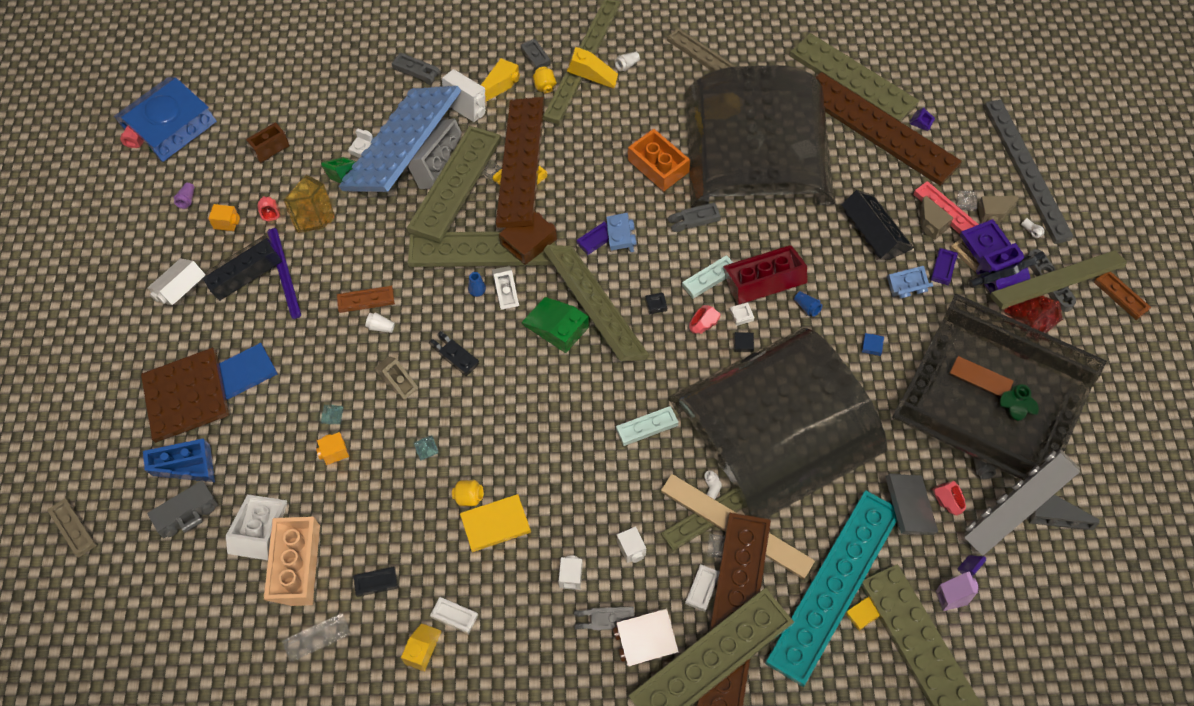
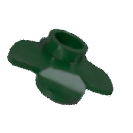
M1016 385L1011 391L1004 392L1000 398V406L1009 408L1011 417L1016 421L1024 419L1027 413L1032 415L1038 414V403L1031 397V390L1026 385Z

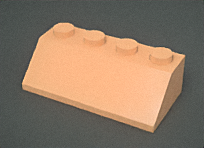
M315 517L273 518L264 600L289 606L313 605L320 525Z

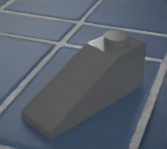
M1053 495L1029 516V524L1093 531L1099 524V519L1062 498Z

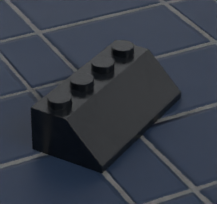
M856 190L841 204L845 209L844 213L853 219L855 228L865 235V241L874 247V253L880 259L891 260L914 248L874 195Z
M264 235L204 272L205 276L202 279L210 292L221 301L283 261L267 236Z

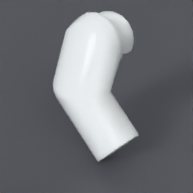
M1028 218L1022 222L1021 225L1034 238L1044 235V228L1042 226L1034 224Z
M709 470L704 474L709 487L706 495L715 500L722 484L718 475Z

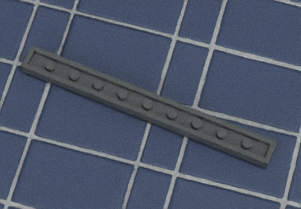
M999 99L985 102L984 109L1053 243L1058 244L1071 241L1074 236L1003 101Z

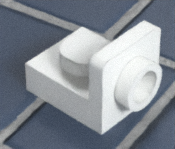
M357 128V138L348 151L349 154L360 158L362 152L371 145L373 136L369 131Z

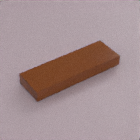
M1111 271L1100 275L1093 282L1135 320H1138L1151 309V306Z
M385 286L337 294L338 311L343 313L394 305L393 287Z
M960 356L957 357L949 374L1000 398L1004 392L1010 390L1014 382Z

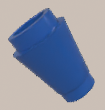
M472 272L469 275L468 292L475 297L482 296L486 291V285L478 272Z
M801 291L794 298V301L809 316L815 317L822 310L823 305L820 303V300Z

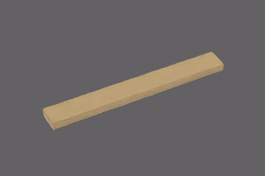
M671 474L661 490V493L725 532L727 530L729 512L736 513ZM769 533L766 557L804 580L815 560Z

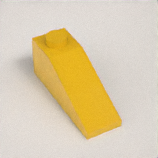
M575 47L567 72L614 89L618 73L592 52Z
M500 58L481 84L485 88V102L510 89L515 82H518L520 73L517 64Z

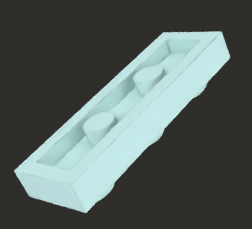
M727 255L683 281L682 287L694 299L726 279L723 266L733 263Z
M671 406L618 425L616 426V431L623 446L676 427L678 426V420Z

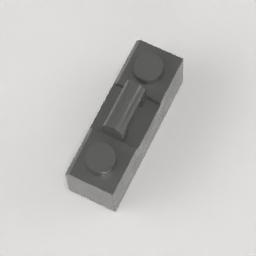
M201 480L147 514L157 532L164 539L174 536L179 529L186 533L201 524L203 520L200 516L212 513L215 507L219 505L207 485Z

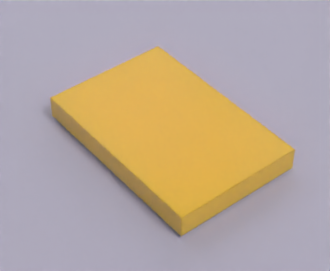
M518 494L460 513L472 552L531 533Z

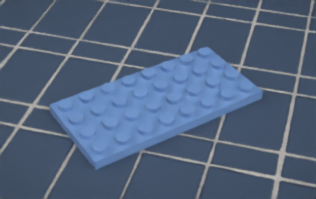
M458 86L413 88L409 90L405 99L398 104L396 111L389 116L387 123L380 128V132L371 140L369 148L362 152L359 160L352 165V170L343 177V182L340 183L339 188L342 191L388 192L460 94L461 89Z

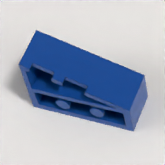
M204 438L143 451L145 471L152 476L215 482L211 447Z

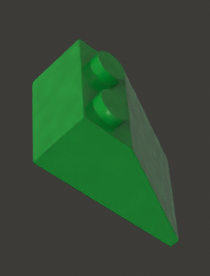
M544 297L521 323L566 354L589 328V316L574 306Z

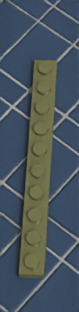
M604 0L579 48L592 52L594 55L597 53L620 8V1ZM566 71L543 115L544 121L560 125L583 77Z

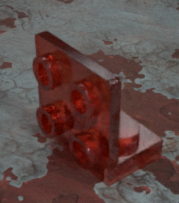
M1042 295L1012 305L1004 310L1005 315L1028 323L1030 336L1035 340L1041 338L1063 320L1060 302Z

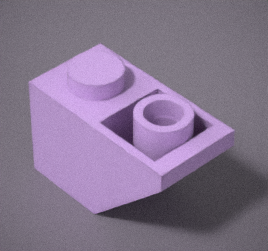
M970 572L940 584L936 594L942 610L946 611L967 606L978 593V584L976 579L972 578Z

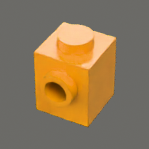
M213 204L208 219L213 229L234 231L236 225L239 224L240 216L234 206Z
M340 432L333 435H325L322 439L317 440L319 448H316L320 460L324 459L326 465L349 457Z

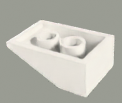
M247 494L226 534L227 554L268 560L273 518H283L287 500Z

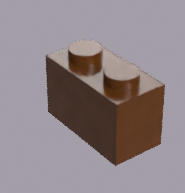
M276 122L246 139L251 153L259 163L290 146L285 132Z

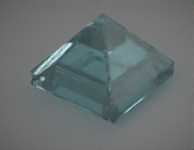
M324 405L321 424L340 425L344 407Z
M432 435L413 443L420 461L439 453Z

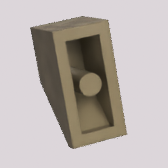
M927 196L923 198L920 206L921 229L926 235L936 240L950 228L953 217Z
M982 196L978 204L980 223L982 224L993 219L996 224H1000L1014 210L1019 197Z
M388 356L374 368L384 383L402 400L407 399L418 389V386L397 358Z

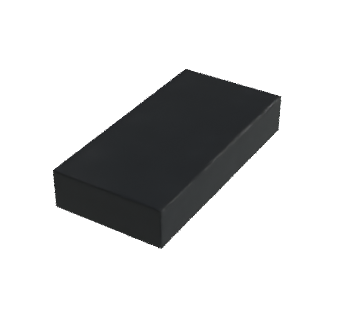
M395 566L353 575L356 597L398 589Z

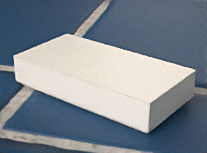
M700 564L686 600V605L706 612L720 572Z
M439 597L430 617L469 634L478 617V613Z

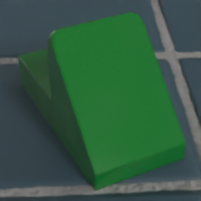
M341 157L322 162L321 166L330 180L341 183L346 172L352 170V165L357 161Z

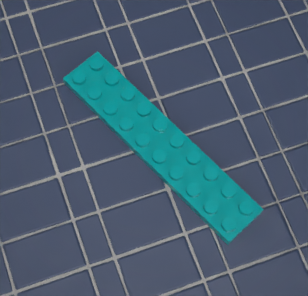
M865 490L791 619L794 621V624L782 633L768 657L766 665L800 686H805L897 522L892 504Z

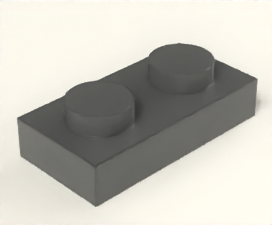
M535 38L520 45L522 52L535 70L551 65L550 58Z

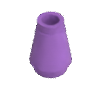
M185 183L174 196V204L177 207L186 209L191 205L195 189L194 185Z

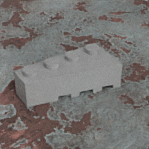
M455 118L440 120L407 165L419 189H430L433 186L445 163L449 160L451 150L455 149L462 134Z

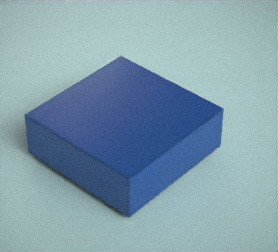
M865 333L862 353L881 356L884 336Z

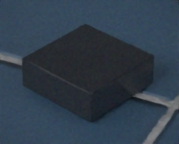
M664 292L645 295L649 314L667 311Z
M735 332L734 352H754V333Z

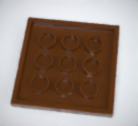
M213 347L141 374L151 437L155 443L230 416L217 351Z

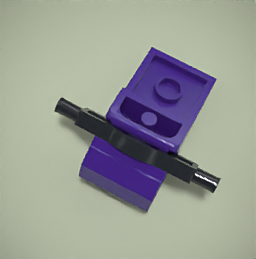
M993 219L960 233L961 239L979 263L976 270L977 278L968 281L969 286L972 288L984 284L989 292L992 293L1029 280L1028 267L1037 264V261L1046 257L1043 251L1034 255L1024 256L1016 243L1011 244Z

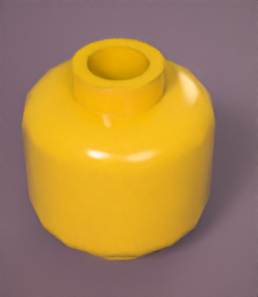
M540 67L535 70L532 78L536 90L545 94L552 92L557 84L553 71L547 67Z
M460 480L452 489V498L461 507L476 506L483 499V487L476 480Z

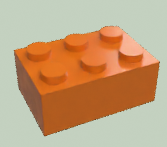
M652 129L628 147V161L663 192L689 173L690 159L655 129Z

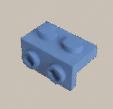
M628 213L607 216L611 251L629 247L630 252H634V245H637L635 234H632V230H635L633 219L629 218Z
M924 266L887 275L892 297L899 295L900 299L911 296L910 292L917 291V294L928 292V288L933 286V282H928Z

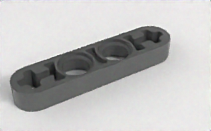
M1034 249L1030 251L1029 255L1039 253L1041 250ZM1047 256L1037 261V264L1030 266L1036 277L1043 275L1041 270L1049 272L1056 270ZM1068 286L1061 288L1059 291L1048 293L1061 311L1069 312L1076 304V298Z

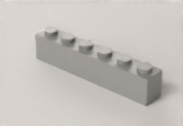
M1061 449L1057 452H1050L1044 458L1046 461L1040 467L1038 465L1033 467L1028 472L1030 475L1024 481L1022 479L1017 481L1012 488L1014 490L1008 495L1004 493L996 501L998 504L992 509L988 507L980 515L982 518L978 522L972 521L965 528L964 538L982 556L1080 472V467Z

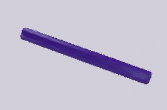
M276 228L268 229L269 240L283 261L277 265L291 318H300V308Z

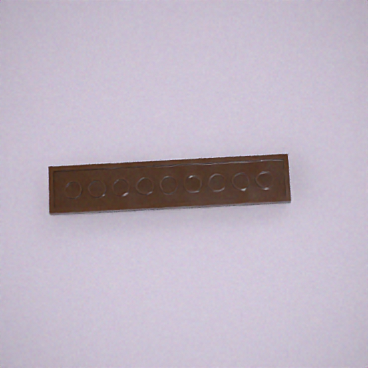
M822 72L800 92L802 98L939 186L962 163V160Z
M544 97L510 100L496 216L497 228L531 226L534 224L545 104Z
M729 512L710 631L760 592L771 524L770 519ZM750 659L698 700V706H743Z

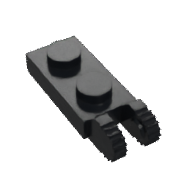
M441 331L437 335L446 344L444 347H441L434 339L429 341L430 346L442 358L465 376L469 375L480 364L478 359L453 339L450 340Z

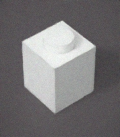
M636 527L617 534V543L627 563L639 562L646 556V546Z
M572 555L566 556V558L561 557L559 588L581 589L582 559Z

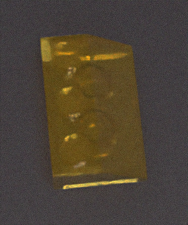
M307 174L283 200L294 228L298 233L323 229L328 223L332 222L335 216L324 184Z

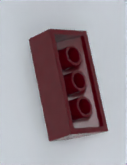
M792 245L723 266L731 294L738 305L807 283V265Z

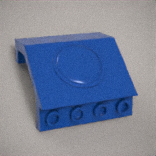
M167 77L114 116L124 130L129 126L140 136L161 162H164L217 122L208 110L209 107L176 77Z

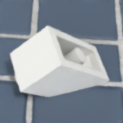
M506 266L492 269L501 310L519 306L511 267Z

